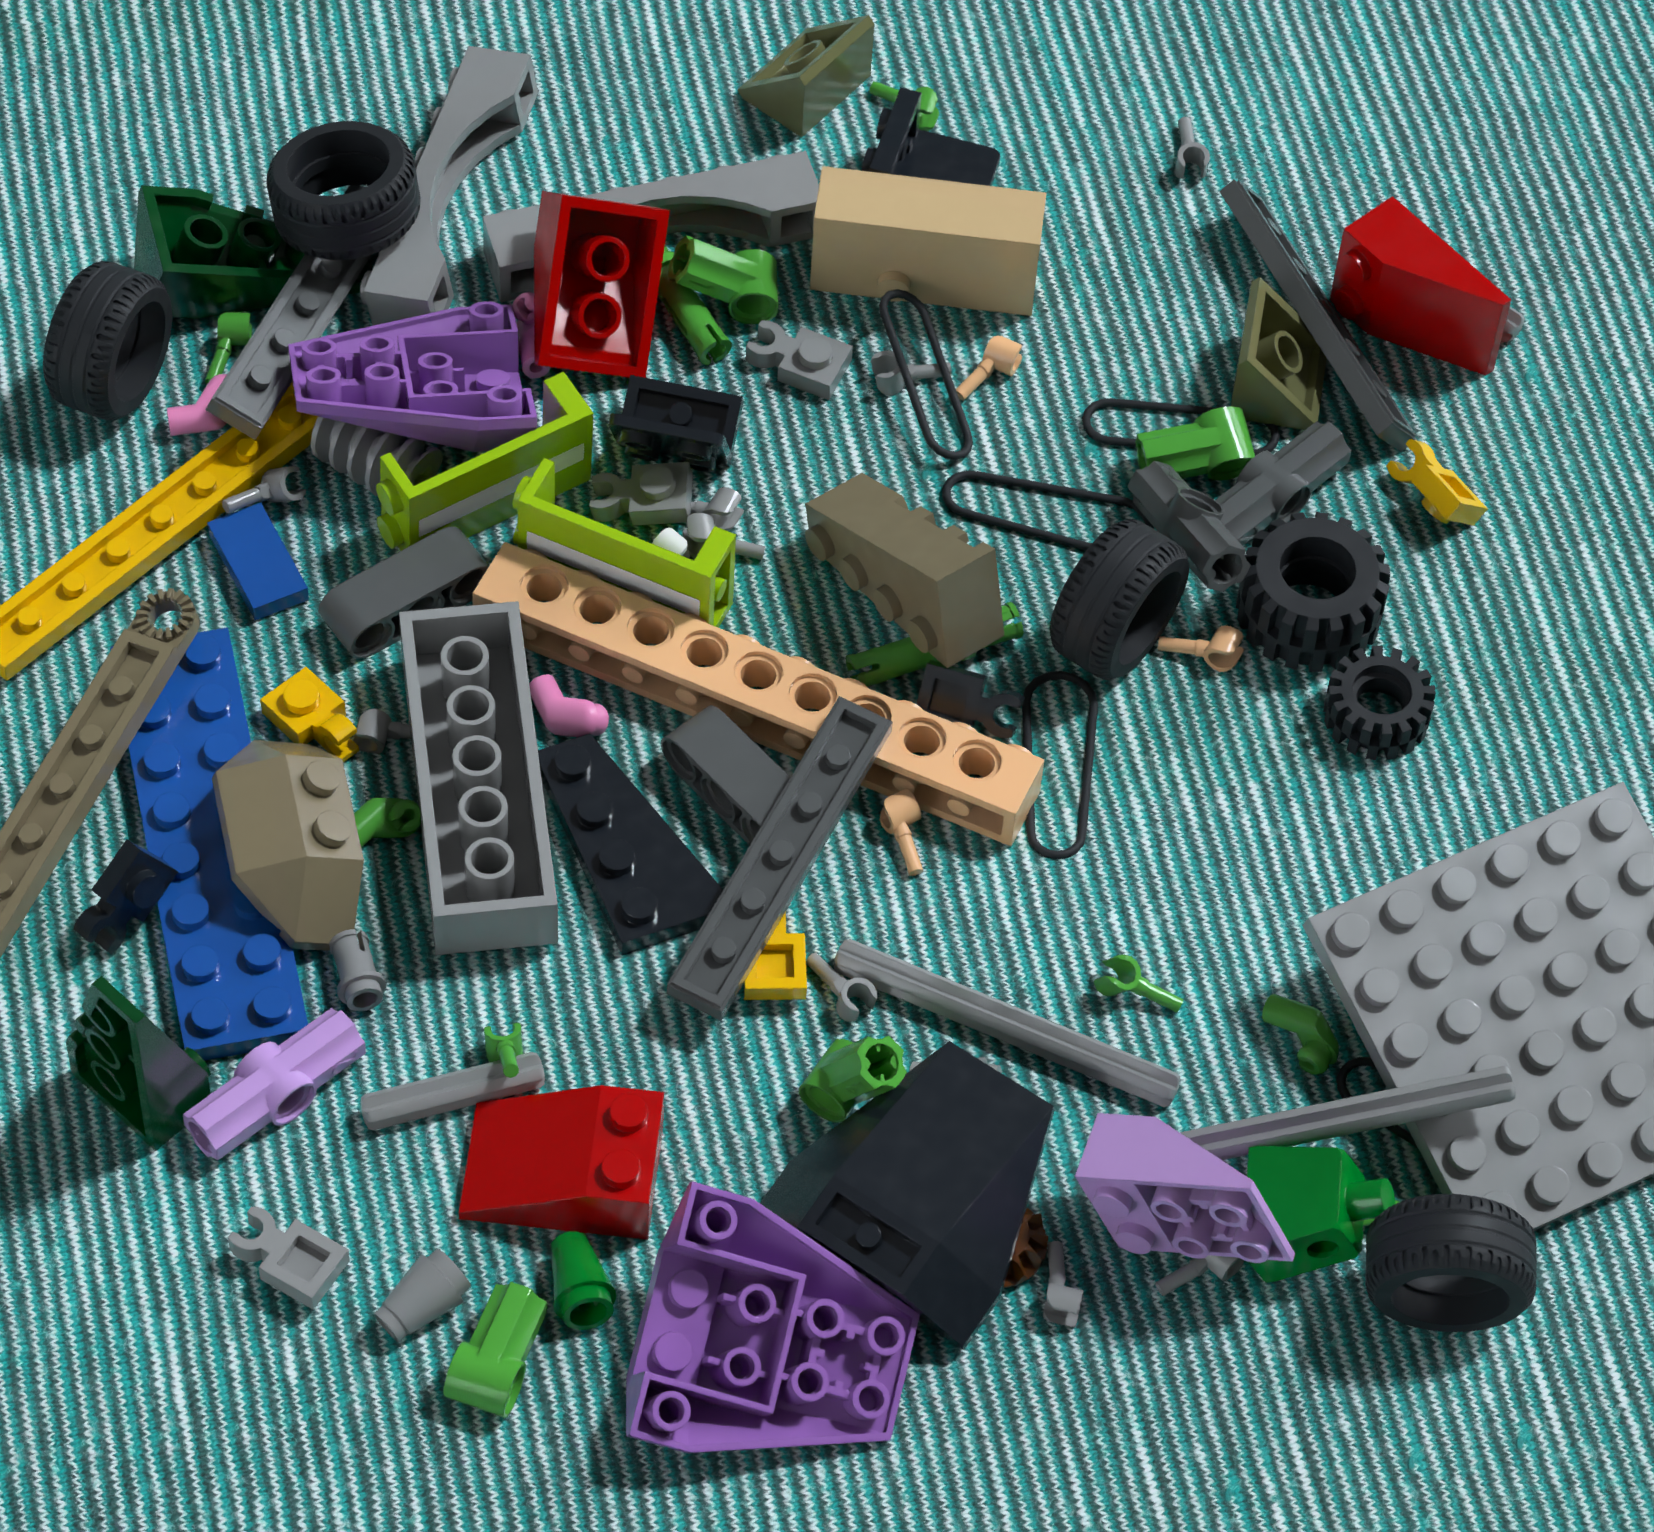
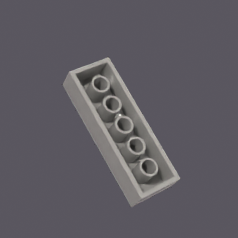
M519 602L399 612L401 654L418 805L420 808L435 955L558 943V903Z

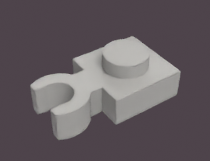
M765 320L760 321L758 325V340L770 345L760 346L750 341L746 345V361L749 364L758 368L777 366V381L830 400L852 361V345L803 327L800 328L796 337L792 338L785 334L780 325Z
M689 462L632 465L631 479L621 480L620 477L612 473H600L592 476L591 482L596 496L611 495L603 500H590L589 507L596 521L609 522L621 517L624 513H629L633 526L684 523L691 514L693 473Z
M251 1206L247 1212L248 1223L262 1233L257 1238L246 1239L232 1231L228 1236L231 1252L243 1261L256 1262L263 1260L259 1266L260 1280L314 1310L350 1262L349 1249L296 1219L284 1233L276 1228L275 1221L269 1212L262 1208Z

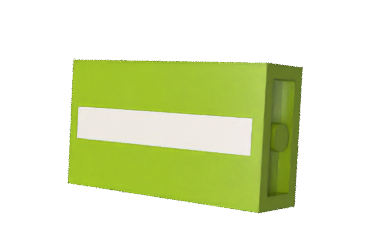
M564 371L543 381V421L541 427L413 486L390 452L380 456V482L376 484V492L381 502V515L377 517V525L386 544L392 549L398 547L402 551L447 527H457L469 538L517 515V510L512 507L515 491L523 477L533 476L543 458L555 462V496L591 480L594 413Z
M543 458L533 476H525L520 481L512 503L513 509H516L518 514V523L513 536V542L518 547L539 551L549 560L576 571L585 570L599 577L601 581L629 592L643 593L658 604L681 613L695 614L704 619L708 624L720 627L733 604L736 534L714 526L695 560H691L555 505L554 461Z

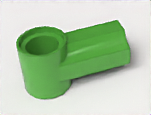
M687 235L676 245L674 255L668 264L669 280L727 302L729 314L740 323L749 325L759 324L762 320L770 321L778 313L777 261L773 255L759 249H746L733 254Z
M1233 406L1220 407L1205 412L1191 424L1139 433L1135 441L1139 469H1144L1153 461L1169 464L1182 479L1207 474L1208 478L1212 480L1234 479L1239 476L1242 469L1255 456L1243 410Z
M889 1035L881 1039H874L868 1036L857 1042L835 1039L799 1087V1095L807 1107L818 1116L831 1122H842L856 1104L895 1089L907 1073L902 1059L904 1050Z
M514 1282L506 1285L496 1284L482 1316H480L470 1342L463 1341L453 1356L445 1379L444 1397L503 1418L508 1417L523 1384L526 1371L525 1360L547 1314V1302L539 1298L531 1288Z

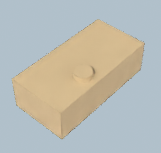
M822 166L814 215L810 290L881 298L886 292L899 289L915 295L925 304L1032 316L1047 193ZM893 298V299H891L890 301H906V300H905V299H901V298Z

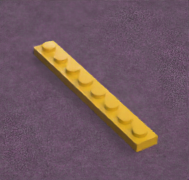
M293 382L256 440L234 427L230 428L0 605V676L8 681L207 526V522L216 519L225 512L222 500L253 489L256 485L261 484L262 476L267 470L283 467L310 446L312 431L319 416L297 412Z

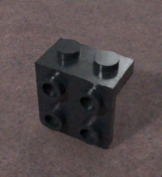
M900 87L893 108L884 107L881 112L876 131V139H879L880 142L877 149L868 147L861 171L992 186L1000 164L999 151L980 144L920 130L919 117L922 93Z
M630 375L622 414L611 413L608 426L618 446L626 447L624 454L646 461H658L659 454L682 458L681 462H689L693 470L714 472L716 465L726 467L731 465L744 399L738 395Z

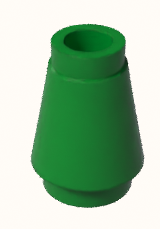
M570 1231L557 1236L551 1243L554 1312L563 1319L565 1325L575 1330L596 1328L611 1318L614 1312L613 1304L617 1296L616 1291L592 1246L589 1244L588 1237L584 1233Z

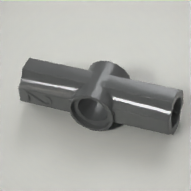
M1329 421L1326 424L1315 422L1274 455L1268 450L1262 451L1246 464L1239 474L1235 485L1215 500L1225 510L1220 521L1242 546L1253 539L1260 530H1264L1269 526L1270 522L1281 518L1286 523L1290 522L1291 514L1301 512L1310 499L1312 491L1349 463L1352 450L1346 444L1343 433Z
M1153 461L1146 468L1136 470L1128 484V488L1133 494L1134 505L1159 533L1178 543L1186 551L1189 568L1209 589L1224 592L1229 586L1241 583L1251 565L1245 558L1246 549L1220 521L1225 511L1223 507L1208 495L1191 489L1169 464Z

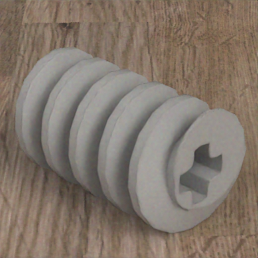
M323 417L317 418L312 431L310 443L312 454L322 462H330V465L337 472L348 473V477L358 485H366V488L375 496H378L376 484L380 482V456L390 452L413 486L436 476L443 460V453L437 447L430 448L423 453L425 447L423 440L409 438L406 441V436Z

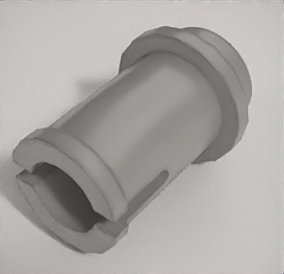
M349 929L336 934L331 938L329 948L334 957L340 978L337 986L338 998L353 1011L370 1010L381 1003L386 989V982L384 976L376 972L369 948L368 935L362 930L357 934L356 929Z

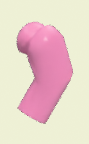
M525 292L520 294L512 305L515 318L518 320V350L524 374L530 378H540L550 371V367L535 365L534 293Z
M219 374L210 379L195 404L167 408L170 436L219 430L227 424L205 410L227 374Z
M541 675L529 683L531 698L546 728L551 733L578 738L587 734L599 736L606 731L609 724V715L603 705L586 699L564 697L553 675Z

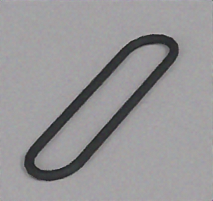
M899 289L888 291L880 300V316L924 439L928 446L943 458L951 460L963 459L971 452L973 445L972 434L928 311L915 295ZM893 298L905 299L920 314L964 436L965 443L960 451H948L941 447L935 441L930 431L888 313L887 306Z
M1107 398L1091 403L1084 410L1082 423L1083 429L1088 436L1099 443L1136 447V439L1109 437L1095 431L1090 421L1092 414L1102 407L1198 415L1216 408ZM1265 424L1271 432V439L1266 446L1260 449H1253L1255 456L1266 450L1272 452L1276 448L1280 438L1277 425Z

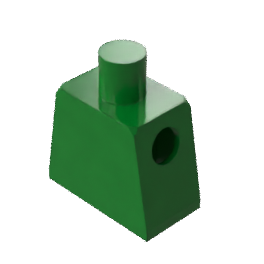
M1249 1147L1247 1177L1254 1181L1295 1252L1293 1262L1266 1260L1263 1263L1249 1262V1264L1265 1283H1270L1356 1258L1362 1251L1364 1220L1376 1218L1384 1210L1395 1204L1394 1191L1390 1181L1387 1178L1365 1181L1363 1173L1349 1155L1337 1147Z

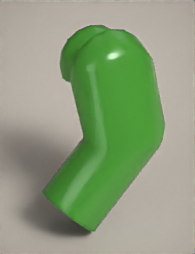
M372 798L354 813L361 848L372 838L408 837L415 833L421 824L419 805L409 799Z
M1272 994L1268 997L1263 1007V1021L1296 1033L1302 1044V1047L1297 1052L1300 1067L1313 1075L1323 1074L1329 1065L1337 1061L1339 1055V1043L1323 1013L1315 1007L1277 994Z

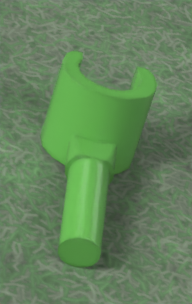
M874 81L870 86L869 92L872 95L895 103L899 90ZM920 87L915 90L922 93L919 129L930 131L934 128L939 116V110L935 107L938 98L933 89Z
M225 312L219 316L217 324L218 343L205 378L206 384L214 376L223 374L228 358L231 355V347L246 346L252 337L250 313Z
M1118 955L1102 961L1105 966L1112 968L1118 975V979L1111 976H1103L1094 980L1096 990L1102 995L1111 997L1131 991L1176 1013L1179 1011L1183 999L1150 983L1148 979L1142 977L1140 966L1132 956Z
M517 1022L512 1023L513 1033L507 1036L494 1035L491 1031V1026L484 1027L486 1057L490 1062L500 1060L503 1073L508 1078H513L519 1073L516 1056L523 1054L522 1029L520 1023Z

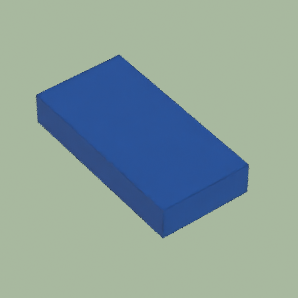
M261 502L207 522L208 535L254 620L309 600L308 587Z

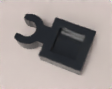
M930 660L926 665L916 704L928 713L951 722H962L973 728L976 721L983 722L985 728L992 735L999 738H1011L1016 733L1017 727L1001 722L997 716V708L1003 704L1020 708L1025 698L1020 693L1012 690H1002L994 695L984 693L988 676L954 666L946 668L940 662Z
M126 839L91 889L101 899L96 905L87 908L78 917L73 930L88 942L92 943L95 941L110 954L114 953L125 939L127 932L126 924L133 916L144 922L178 871L163 859Z

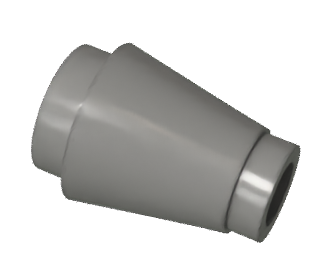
M437 1248L428 1257L420 1254L400 1282L384 1300L382 1306L373 1314L387 1333L397 1342H400L407 1335H411L462 1304L463 1299L461 1296L471 1288V1284L457 1265L443 1251Z

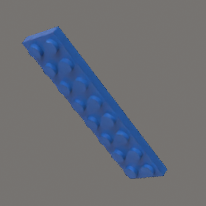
M228 628L197 632L128 746L147 851L163 859L178 871L157 902L183 1047L184 1049L186 1047L193 1049L204 1061L249 1053L257 1046L266 1042H274L279 1046L308 1025L293 949L279 936L281 930L261 915L231 879L212 777L219 768L250 744L251 739Z

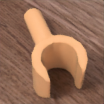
M1003 336L992 337L986 346L982 361L956 388L959 400L964 401L986 378L990 377L994 369L1013 376L1022 361V355L1019 354L1022 345Z
M1225 625L1217 628L1210 641L1160 636L1158 651L1204 657L1205 662L1211 668L1219 672H1227L1237 664L1244 652V649L1239 646L1243 639V634L1238 629Z
M903 789L885 799L880 812V823L886 832L894 834L910 876H915L922 873L923 868L908 826L921 819V810L912 792L908 789Z

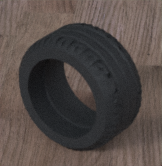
M340 121L308 129L295 136L276 153L267 171V190L274 223L279 234L295 250L316 258L350 260L369 256L384 250L410 230L420 210L421 197L414 159L410 149L397 134L375 124L360 121ZM343 186H367L361 190L343 195H320L326 191Z
M108 261L96 262L75 276L55 309L44 348V379L51 396L57 402L104 420L120 419L133 412L143 402L161 370L172 328L171 300L160 280L149 274Z
M1127 519L1108 527L1083 554L1058 597L1050 622V636L1054 649L1060 655L1104 680L1119 678L1129 673L1157 642L1181 600L1189 576V562L1186 551L1178 543L1138 520Z
M1435 1194L1398 1202L1379 1214L1369 1226L1366 1236L1365 1285L1367 1294L1372 1303L1391 1319L1420 1329L1443 1332H1467L1500 1326L1518 1317L1534 1300L1537 1287V1243L1535 1233L1530 1223L1514 1209L1487 1198L1461 1194Z

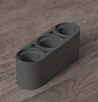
M447 527L340 583L324 596L319 604L318 612L352 657L356 659L367 658L401 640L399 612L460 607L473 601L472 593L490 565L459 528Z
M712 705L701 710L661 740V749L665 759L676 774L743 840L751 845L791 777L724 712Z

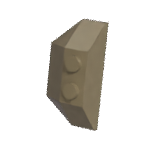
M253 740L219 768L212 777L231 879L261 915L281 930L279 936L291 949L330 951L329 942L331 938L342 931L355 928L364 863L343 760L311 744Z

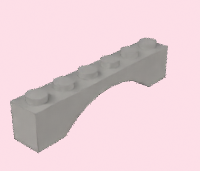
M468 46L460 67L452 69L448 84V95L443 106H438L435 109L431 122L430 137L426 146L418 149L414 160L421 197L418 217L404 236L391 246L378 252L379 256L373 270L366 271L362 279L361 301L363 304H367L372 326L449 309L454 293L446 260L439 248L440 228L445 211L459 184L475 165L499 145L523 131L539 93L531 54Z
M802 151L787 155H774L767 159L733 166H720L713 170L679 177H666L659 181L629 187H616L605 192L585 195L583 197L670 210L667 234L677 232L717 233L744 238L773 247L813 238L814 215L819 184L807 152ZM540 205L521 209H507L496 214L483 216L484 255L500 303L515 300L520 294L525 292L534 293V243Z

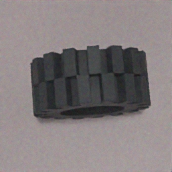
M1372 646L1369 657L1366 656L1363 648L1353 651L1351 661L1344 656L1338 662L1337 670L1333 669L1330 676L1323 712H1326L1324 719L1326 728L1334 727L1332 738L1337 744H1340L1347 738L1349 741L1346 751L1356 755L1359 748L1363 747L1368 749L1366 759L1376 760L1378 750H1384L1386 760L1396 759L1399 747L1406 755L1414 750L1415 742L1419 744L1422 742L1429 727L1436 691L1435 685L1429 686L1432 676L1427 669L1417 673L1420 664L1419 660L1411 656L1404 663L1401 661L1402 650L1393 648L1391 657L1383 656V646ZM1367 692L1384 693L1396 699L1402 709L1393 714L1374 713L1360 705L1357 697Z

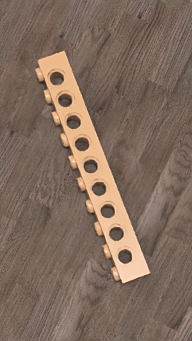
M504 542L472 593L473 605L519 602L524 648L692 717L707 706H715L724 712L754 742L800 761L838 697L841 696L893 722L892 732L863 779L861 786L888 797L903 789H908L915 796L920 810L1008 846H1012L1031 806L1035 803L1040 793L1045 759L1033 755L1029 750L1020 745L1005 744L980 734L968 724L951 722L928 713L911 701L896 700L871 690L864 683L856 679L842 678L819 669L804 658L798 656L790 657L762 646L750 636L735 635L708 624L704 619L695 614L681 613L658 604L643 593L629 592L601 581L599 577L585 570L576 571L549 560L539 551L522 549ZM593 622H602V624H593ZM652 643V644H657V645L649 646V645H644V644ZM699 665H708V666H711V667H698V666H699ZM751 687H763L765 689H753ZM812 708L817 709L819 711H807L804 709ZM915 752H922V753H926V754H928V755H926V756H919V755H915V754H913V753H915ZM975 774L980 775L983 778H972L967 775Z

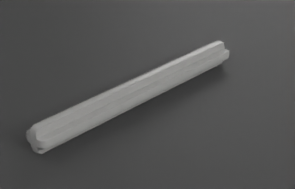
M845 939L836 953L834 970L841 975L851 979L860 977L867 979L880 991L1162 1107H1168L1177 1094L1180 1085V1075L1177 1072L855 940Z
M1501 1066L1180 1133L1219 1159L1226 1160L1248 1155L1249 1147H1290L1511 1102L1515 1099L1516 1091L1510 1069Z

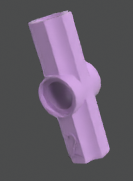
M330 1008L279 1046L274 1042H266L250 1051L238 1064L234 1071L233 1079L183 1114L184 1126L190 1132L199 1149L208 1158L211 1156L218 1161L270 1122L281 1126L301 1115L312 1103L317 1088L366 1054L365 1042L359 1035L355 1024L342 1010L335 1011L333 1008Z

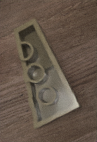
M864 473L858 474L805 503L809 528L805 532V538L814 556L820 561L827 560L841 573L844 581L852 590H860L875 604L885 620L889 622L894 620L909 634L912 642L921 652H929L941 664L949 668L1004 636L995 548L984 542L972 547L967 544L969 542L967 532L955 525L945 530L937 527L932 512L922 506L912 511L908 510L902 495Z

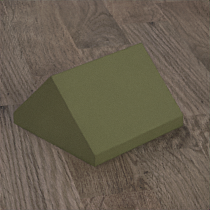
M869 15L806 28L738 88L739 94L745 101L800 137H803L871 76L874 22Z
M1259 277L1251 281L1231 406L1241 408L1246 421L1306 430L1312 424L1318 422L1327 358L1299 314Z

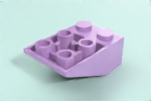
M1097 1114L1075 1178L1119 1248L1136 1254H1146L1150 1251L1174 1252L1197 1259L1213 1255L1238 1257L1251 1263H1263L1266 1260L1293 1262L1295 1252L1253 1180L1157 1117Z

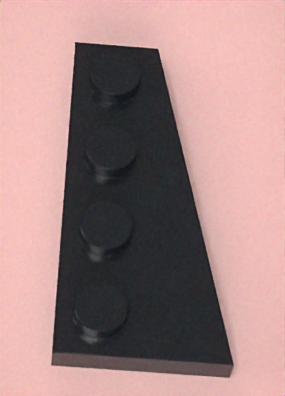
M587 734L538 750L542 783L621 955L623 956L700 930L723 889L591 734Z

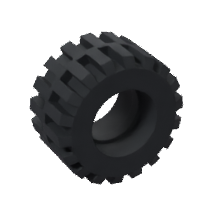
M1303 512L1291 514L1290 522L1287 523L1278 518L1269 523L1268 532L1260 530L1254 536L1252 546L1247 548L1245 558L1251 566L1244 580L1239 584L1236 608L1239 609L1237 616L1241 629H1248L1246 639L1253 647L1259 645L1264 647L1263 656L1271 661H1274L1277 657L1286 660L1285 667L1297 670L1298 664L1309 665L1310 672H1322L1324 664H1330L1335 670L1337 669L1338 662L1344 656L1352 658L1353 651L1363 648L1365 652L1367 644L1372 645L1378 635L1390 587L1388 585L1391 576L1390 567L1388 564H1383L1385 553L1381 546L1370 545L1372 535L1365 529L1357 532L1351 529L1352 521L1340 517L1338 522L1329 520V513L1316 512L1315 518H1306ZM1302 584L1314 585L1326 589L1335 597L1328 599L1309 598L1297 593L1290 587Z

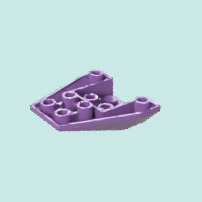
M483 301L475 303L471 307H455L288 344L297 412L471 452L490 451L537 429V414L531 388L522 389L520 381L518 329L512 304L500 305L496 302Z
M692 1181L687 1186L657 1252L626 1376V1436L685 1453L890 1441L920 1314L756 1200Z

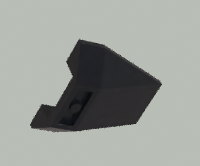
M949 1041L907 1072L895 1089L875 1096L790 1160L760 1204L852 1268L905 1301L907 1306L920 1314L919 1321L965 1350L1001 1297L1055 1108L1047 1101Z

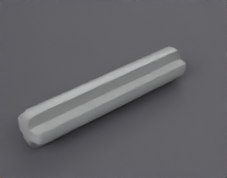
M529 1052L516 1056L519 1073L513 1078H508L504 1075L501 1061L497 1060L364 1094L360 1102L361 1111L367 1128L378 1130L472 1106L478 1102L491 1101L541 1088L545 1084L544 1068L538 1054Z

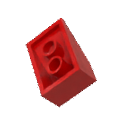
M542 191L534 243L535 365L629 378L630 375L646 378L670 210Z
M1393 196L1343 230L1329 299L1343 317L1354 321L1369 335L1486 376L1494 370L1511 304V299Z
M599 1085L476 1103L459 1207V1219L648 1240L663 1135L664 1092Z

